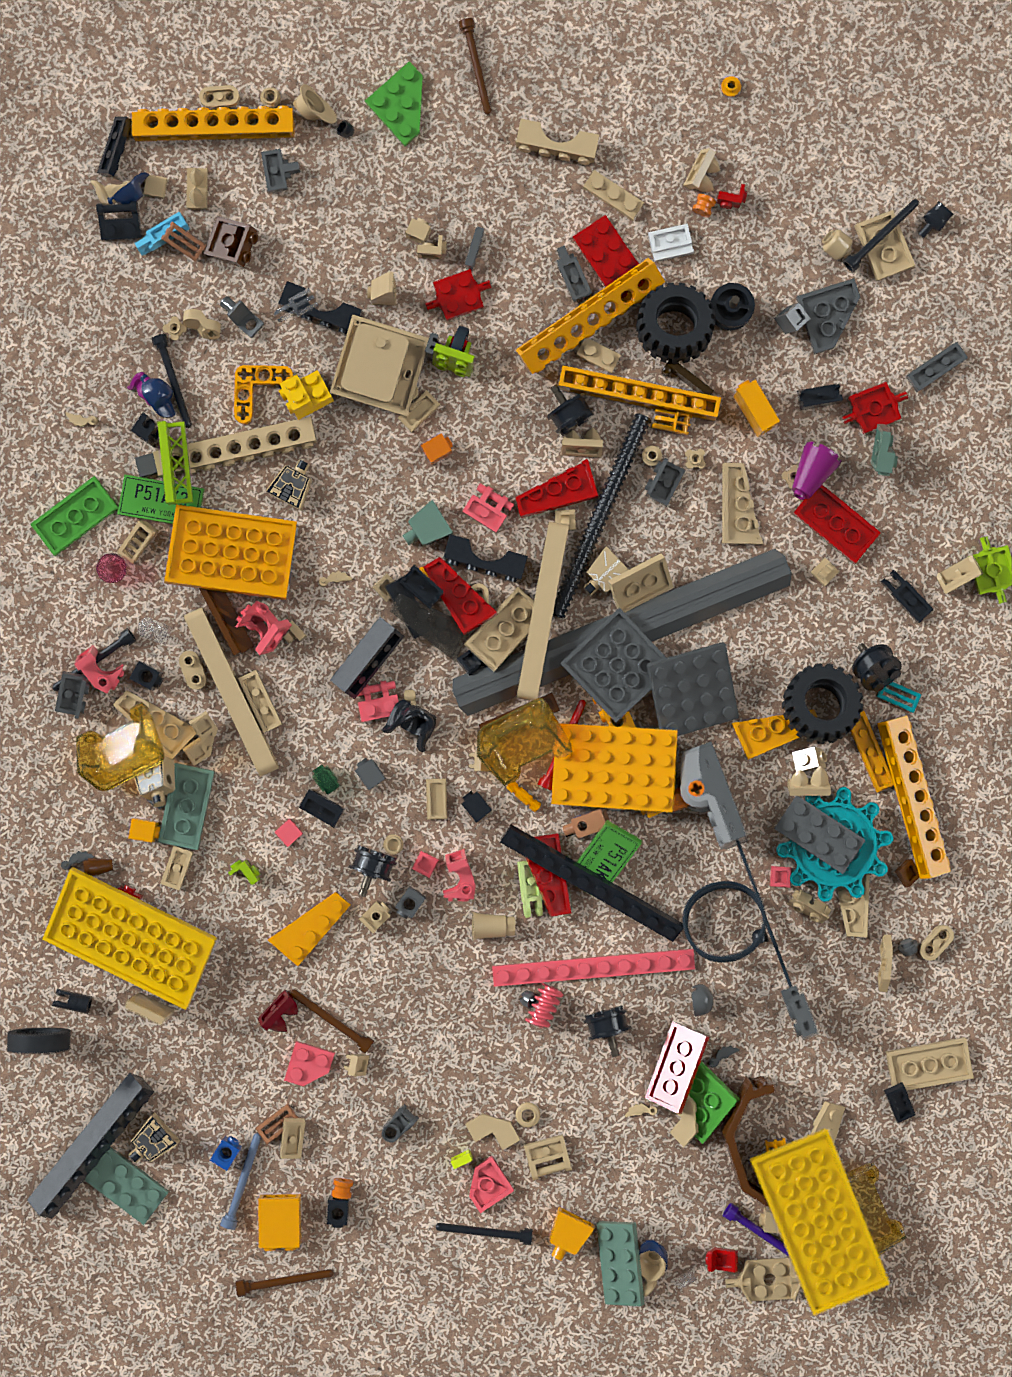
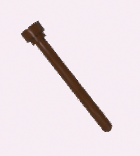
M465 18L460 20L458 24L460 31L466 36L483 111L486 115H489L491 113V106L473 35L476 26L474 18Z
M293 989L290 992L294 999L355 1041L359 1050L366 1054L374 1042L369 1036L365 1037L364 1035L363 1037L299 991Z
M332 1269L250 1283L244 1279L237 1280V1297L246 1296L253 1290L329 1278L333 1276L334 1272Z

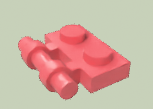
M480 483L476 490L482 493V496L478 498L472 495L462 512L497 533L507 517L501 510L504 507L511 511L514 504L508 501L509 498L503 495L502 497L495 493L490 486L486 487ZM488 498L498 503L495 508L486 503Z
M380 681V684L370 686L367 684L358 695L365 696V701L358 702L361 722L390 716L394 706L399 701L397 694L389 696L388 690L396 689L395 681ZM382 691L383 697L371 698V693Z

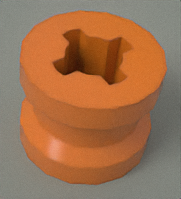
M700 193L697 196V204L693 205L692 211L709 218L712 213L711 208L715 206L717 201L706 194Z
M334 1178L333 1184L335 1187L332 1190L331 1196L338 1199H351L352 1193L350 1188L353 1186L354 1181L345 1178Z

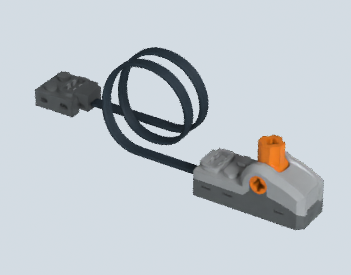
M708 742L683 751L680 769L681 786L674 791L673 812L687 807L694 812H707L720 849L727 850L735 846L738 847L754 889L753 891L749 887L734 881H718L697 890L689 898L683 911V928L692 948L703 958L713 962L727 963L740 960L751 954L763 940L767 927L789 988L781 990V994L791 1021H796L793 1024L797 1037L801 1036L803 1040L814 1037L819 1032L804 993L799 994L797 986H792L766 917L762 899L741 844L748 842L747 834L713 744ZM719 889H735L746 893L756 902L762 914V927L755 941L746 949L727 956H716L702 951L691 939L688 929V917L693 905L702 896Z

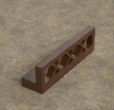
M199 588L233 655L239 656L254 648L255 646L245 627L236 628L238 614L227 593Z

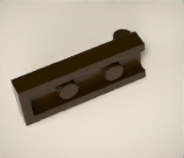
M669 359L661 371V374L665 377L671 372L697 393L712 395L714 392L711 387L681 364H672L671 359Z

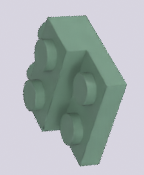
M877 424L871 465L879 475L890 476L893 468L897 466L898 456H895L896 453L891 448L893 435H891V431L885 424Z

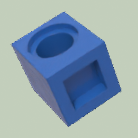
M225 1136L209 1161L227 1171L242 1148L239 1145V1140L232 1136H229V1138ZM222 1148H230L232 1155H224Z

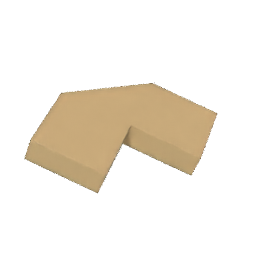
M206 711L189 721L199 738L182 748L193 766L211 755L212 745L218 730Z
M885 934L880 944L881 965L877 975L880 992H887L892 969L891 935Z
M689 1095L682 1114H677L681 1118L680 1121L670 1131V1134L683 1147L687 1146L698 1133L696 1102Z
M482 1113L465 1123L475 1142L492 1132L502 1150L520 1141L511 1121L499 1119Z

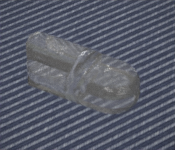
M307 288L289 298V303L274 312V316L291 307L293 310L278 318L277 321L282 322L295 314L299 317L319 306L315 302L301 311L298 310L299 307L315 299L313 295L296 304L294 303V300L304 296L311 290Z

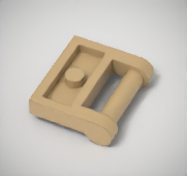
M563 1134L524 1144L533 1180L562 1170H566V1172L572 1170ZM563 1158L564 1162L536 1169L535 1164Z

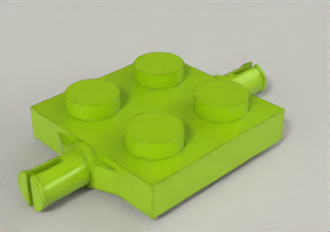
M988 536L982 537L980 541L983 550L973 556L984 574L974 579L978 595L996 592L998 602L1001 604L1007 602L1004 590L1012 586L1011 554L1008 545L999 548L991 547Z

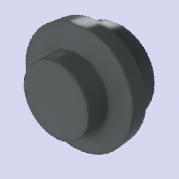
M911 938L904 939L900 942L898 950L903 956L913 955L918 951V943Z

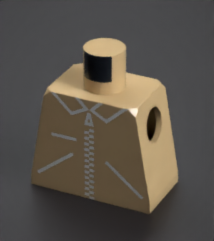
M606 546L586 572V575L591 580L583 588L591 596L599 588L606 594L611 590L608 580L629 569Z

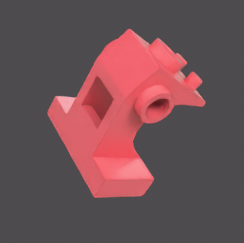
M256 601L252 606L248 604L241 611L242 618L238 616L236 619L238 621L236 628L246 626L249 630H256L259 633L261 640L255 649L259 655L273 652L292 626L288 619L278 621L268 606L259 601Z
M92 645L77 656L74 665L84 673L96 689L108 694L110 689L114 690L120 680L117 677H123L125 673L122 670L124 665L121 664L112 671L101 670L96 663L98 650Z
M462 849L445 855L448 871L457 873L460 880L456 886L443 890L444 898H448V901H453V898H457L458 901L463 902L474 899L476 885L465 850Z

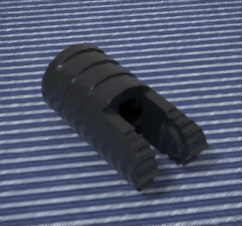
M61 989L56 990L55 994L69 999L68 1003L53 1001V1007L85 1014L89 1013L92 996Z

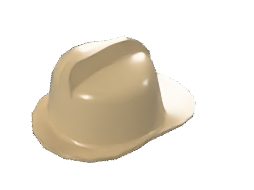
M303 84L300 87L301 94L293 102L294 107L307 120H317L320 118L324 122L334 124L337 121V116L330 105L310 86Z

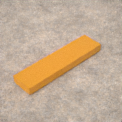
M862 711L860 713V720L850 732L876 793L894 786V783L865 711Z

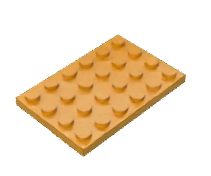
M176 504L164 584L286 600L297 521Z
M556 723L551 804L673 812L678 730Z

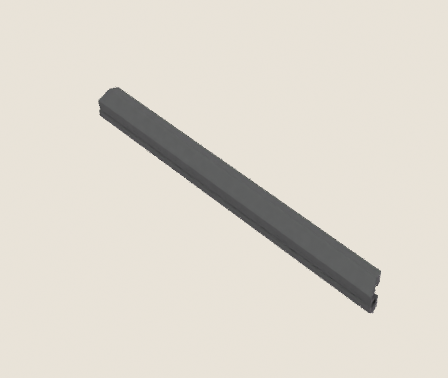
M773 549L656 596L625 612V614L653 642L790 586L792 572L787 564L786 557L778 550ZM611 615L548 640L540 687L570 675L560 663ZM525 650L508 656L495 672L486 665L470 676L466 673L454 678L452 691L459 708L467 716H470L517 697Z

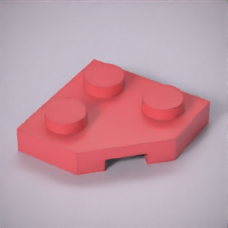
M296 1041L284 1081L305 1086L328 1074L335 1052Z
M492 1155L475 1166L469 1194L478 1211L482 1213L514 1191V1188Z

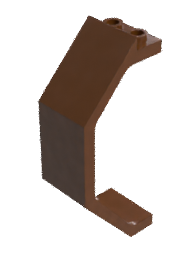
M746 1076L736 1095L740 1098V1101L725 1118L720 1129L737 1183L742 1192L770 1208L763 1190L747 1180L734 1134L748 1103L755 1098L776 1091L768 1077L759 1076L753 1078V1082H751Z

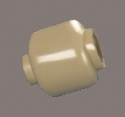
M839 229L829 231L822 241L823 250L835 260H839L842 257L846 258L853 250L851 248L852 239Z

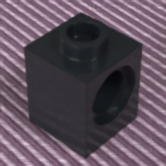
M142 661L137 663L129 678L152 691L155 688L158 689L164 680L161 671ZM150 671L153 674V679L147 683L144 680V674Z
M471 790L462 798L464 800L461 803L476 823L492 811L478 791L473 793Z
M331 1195L329 1196L327 1207L328 1225H331L333 1228H342L348 1224L350 1199H338ZM335 1208H340L344 1214L342 1216H336L334 1215L333 1210Z

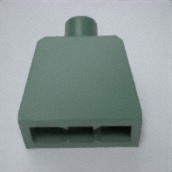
M431 500L408 521L412 530L402 536L408 545L419 540L423 547L449 537L450 534L453 535V532L434 501Z

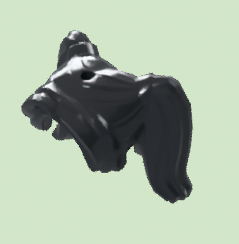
M402 699L394 706L386 725L381 731L383 733H391L400 726L411 734L419 736L416 744L417 749L420 752H425V745L436 725V716L420 706L411 705L410 702Z

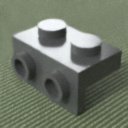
M664 458L663 462L658 461L654 472L657 474L654 480L649 479L645 490L648 491L647 497L667 507L685 469Z
M62 672L55 706L56 712L75 715L76 719H79L80 713L84 714L86 702L82 701L83 695H88L90 683L86 682L87 677L85 675Z

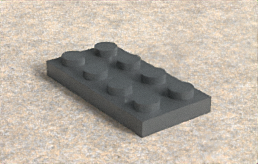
M799 796L794 798L774 828L842 874L865 842V839Z

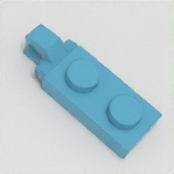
M180 212L147 230L146 235L135 243L142 256L167 243L161 237L166 233V229L170 227L172 221L186 231L190 229ZM176 229L173 230V232H175L178 235L182 234ZM171 235L168 237L171 240L174 239Z

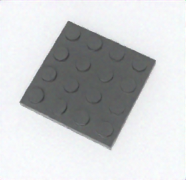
M618 608L560 664L616 723L652 689L647 664L665 659L666 657L634 622Z
M724 642L647 664L659 729L678 730V736L739 718L728 653Z

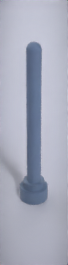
M255 1133L252 1138L229 1211L222 1217L220 1226L226 1229H236L238 1223L236 1213L261 1140L259 1133Z

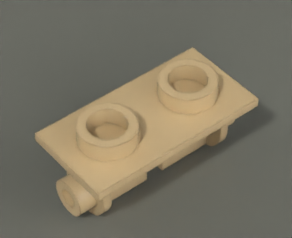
M795 889L792 894L793 898L787 903L792 906L794 911L803 912L810 916L809 918L817 923H823L829 919L828 915L831 912V909L828 908L829 905L818 899H815L813 904H811L810 901L813 896L801 889L799 891Z

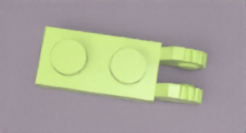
M519 861L517 865L524 916L526 918L531 917L530 901H535V912L537 916H542L543 898L528 862Z

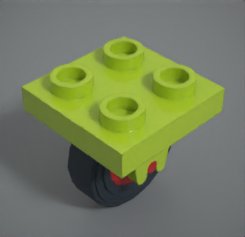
M459 326L455 336H448L445 346L436 343L433 350L432 365L442 371H452L459 377H470L473 371L475 356L469 354L472 344L467 341L469 328Z

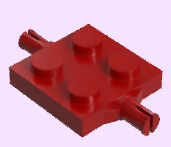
M471 269L433 282L436 299L425 302L428 311L439 307L443 311L446 321L484 308L481 291L490 289L492 286L489 280L478 284L472 275Z
M886 381L851 395L848 399L852 406V413L842 416V420H845L843 423L847 424L856 420L864 435L876 430L877 424L888 425L902 419L898 410V403L908 399V395L905 396L907 392L904 391L894 395Z

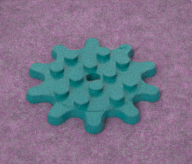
M841 787L837 790L836 797L832 802H825L820 796H805V801L865 839V842L843 874L792 840L780 843L776 848L777 854L782 858H793L797 863L796 870L790 875V882L794 886H801L808 880L815 881L818 885V897L824 902L830 901L834 890L840 886L847 888L852 897H862L865 891L862 885L863 876L871 873L882 877L888 871L887 865L878 859L877 851L882 846L890 845L893 842V835L889 831H878L873 827V819L879 813V806L874 802H869L862 808L854 807L851 803V791L846 787Z

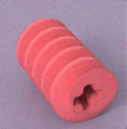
M541 983L545 986V989L538 988L542 996L534 997L539 1003L531 1004L536 1010L528 1011L532 1019L525 1018L526 1022L539 1028L550 1027L551 1024L547 1020H553L554 1018L550 1012L557 1011L553 1005L560 1004L556 997H563V993L560 990L545 983Z

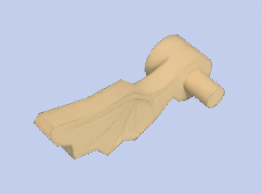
M65 413L69 418V422H72L75 426L83 427L88 423L91 425L99 423V419L95 416L84 418L82 415Z
M332 572L327 579L325 577L320 578L319 585L325 587L330 582L352 581V578L347 576L346 572Z
M642 1103L640 1105L635 1104L633 1107H629V1112L626 1113L625 1117L642 1115L643 1113L655 1115L658 1113V1108L656 1106L648 1108Z

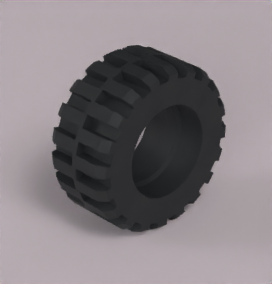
M674 282L667 283V287L660 285L656 287V292L651 290L647 294V298L643 299L636 325L637 337L639 342H643V349L646 352L651 351L650 356L654 359L659 357L661 358L660 361L664 363L667 360L669 361V359L672 360V364H678L679 361L687 363L690 362L691 357L693 359L699 357L700 353L707 349L715 327V311L711 309V301L709 299L705 300L706 295L702 291L698 293L696 287L692 285L686 287L685 283L680 282L679 285H674ZM666 312H680L691 319L694 329L685 335H671L659 326L657 318Z
M818 663L813 667L808 666L804 668L802 672L799 671L789 683L783 695L782 709L785 710L783 716L785 720L790 721L789 728L791 730L795 728L798 731L796 735L800 738L802 736L807 737L806 741L810 743L814 740L818 744H825L827 741L829 743L836 742L838 739L845 737L861 718L860 713L864 707L861 701L864 698L862 692L858 693L860 688L858 682L854 683L852 681L853 676L850 673L848 675L843 673V668L838 667L834 669L833 664L827 663L824 667L822 663ZM824 688L836 696L840 705V713L835 719L821 720L810 713L805 703V695L810 689Z

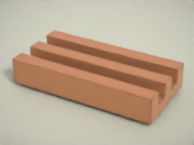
M173 221L170 223V227L166 229V233L161 237L162 240L195 262L206 247L204 242ZM176 229L177 231H179L180 233H182L183 235H185L186 237L200 245L199 249L187 240H185L184 238H182L181 236H179L178 234H176L175 232H173V230ZM170 235L173 236L174 238H176L177 240L191 248L193 251H195V255H193L192 253H190L189 251H187L186 249H184L168 237Z
M287 1103L255 1129L266 1144H269L283 1133V1127L269 1138L266 1135L283 1123L284 1118L299 1117L292 1110L289 1103ZM287 1110L289 1112L264 1132L262 1131L264 1126Z

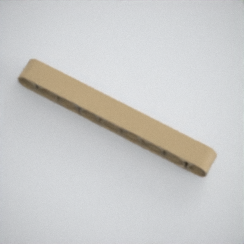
M549 521L517 698L531 701H537L569 530V525Z
M203 607L184 615L185 621L258 774L262 777L279 769V765L275 761L276 758L241 688L236 674L232 670L233 668L215 634L216 632L208 616H206V611Z

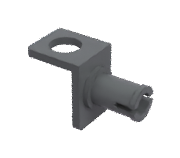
M229 296L222 299L220 306L228 312L227 316L250 338H253L264 326L263 321L255 316L241 300L236 304ZM250 320L256 321V326L252 330L246 329V324Z

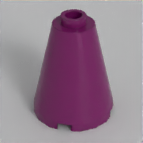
M812 441L807 442L803 448L792 485L793 495L800 500L809 499L842 462L837 460L839 456L833 450L822 444L818 447L813 446L814 442Z

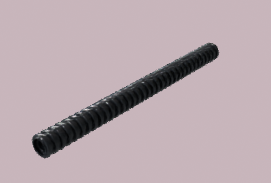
M635 414V419L632 420L633 425L629 426L630 431H627L628 436H625V442L622 443L623 447L619 449L618 459H615V465L611 467L613 470L609 472L608 482L604 483L605 488H602L601 491L603 493L599 495L600 500H597L598 504L594 506L595 511L591 513L593 516L589 518L590 523L586 524L588 527L584 529L585 534H582V540H579L580 545L576 547L578 550L574 552L575 557H572V563H569L570 568L566 570L568 573L564 575L565 580L561 581L562 586H559L560 591H557L554 616L562 619L566 617L564 614L568 612L567 607H570V601H573L572 596L576 594L574 591L578 589L577 585L581 583L580 578H583L582 573L586 571L585 566L587 567V562L591 560L592 550L596 548L595 544L599 542L597 539L601 537L600 532H603V526H606L605 521L609 519L607 516L611 514L610 509H613V503H616L615 498L619 496L617 493L621 491L620 487L624 485L625 475H628V469H631L630 464L634 462L633 458L636 457L635 452H638V446H641L640 441H643V435L646 434L645 430L649 428L648 423H651L650 418L643 414Z

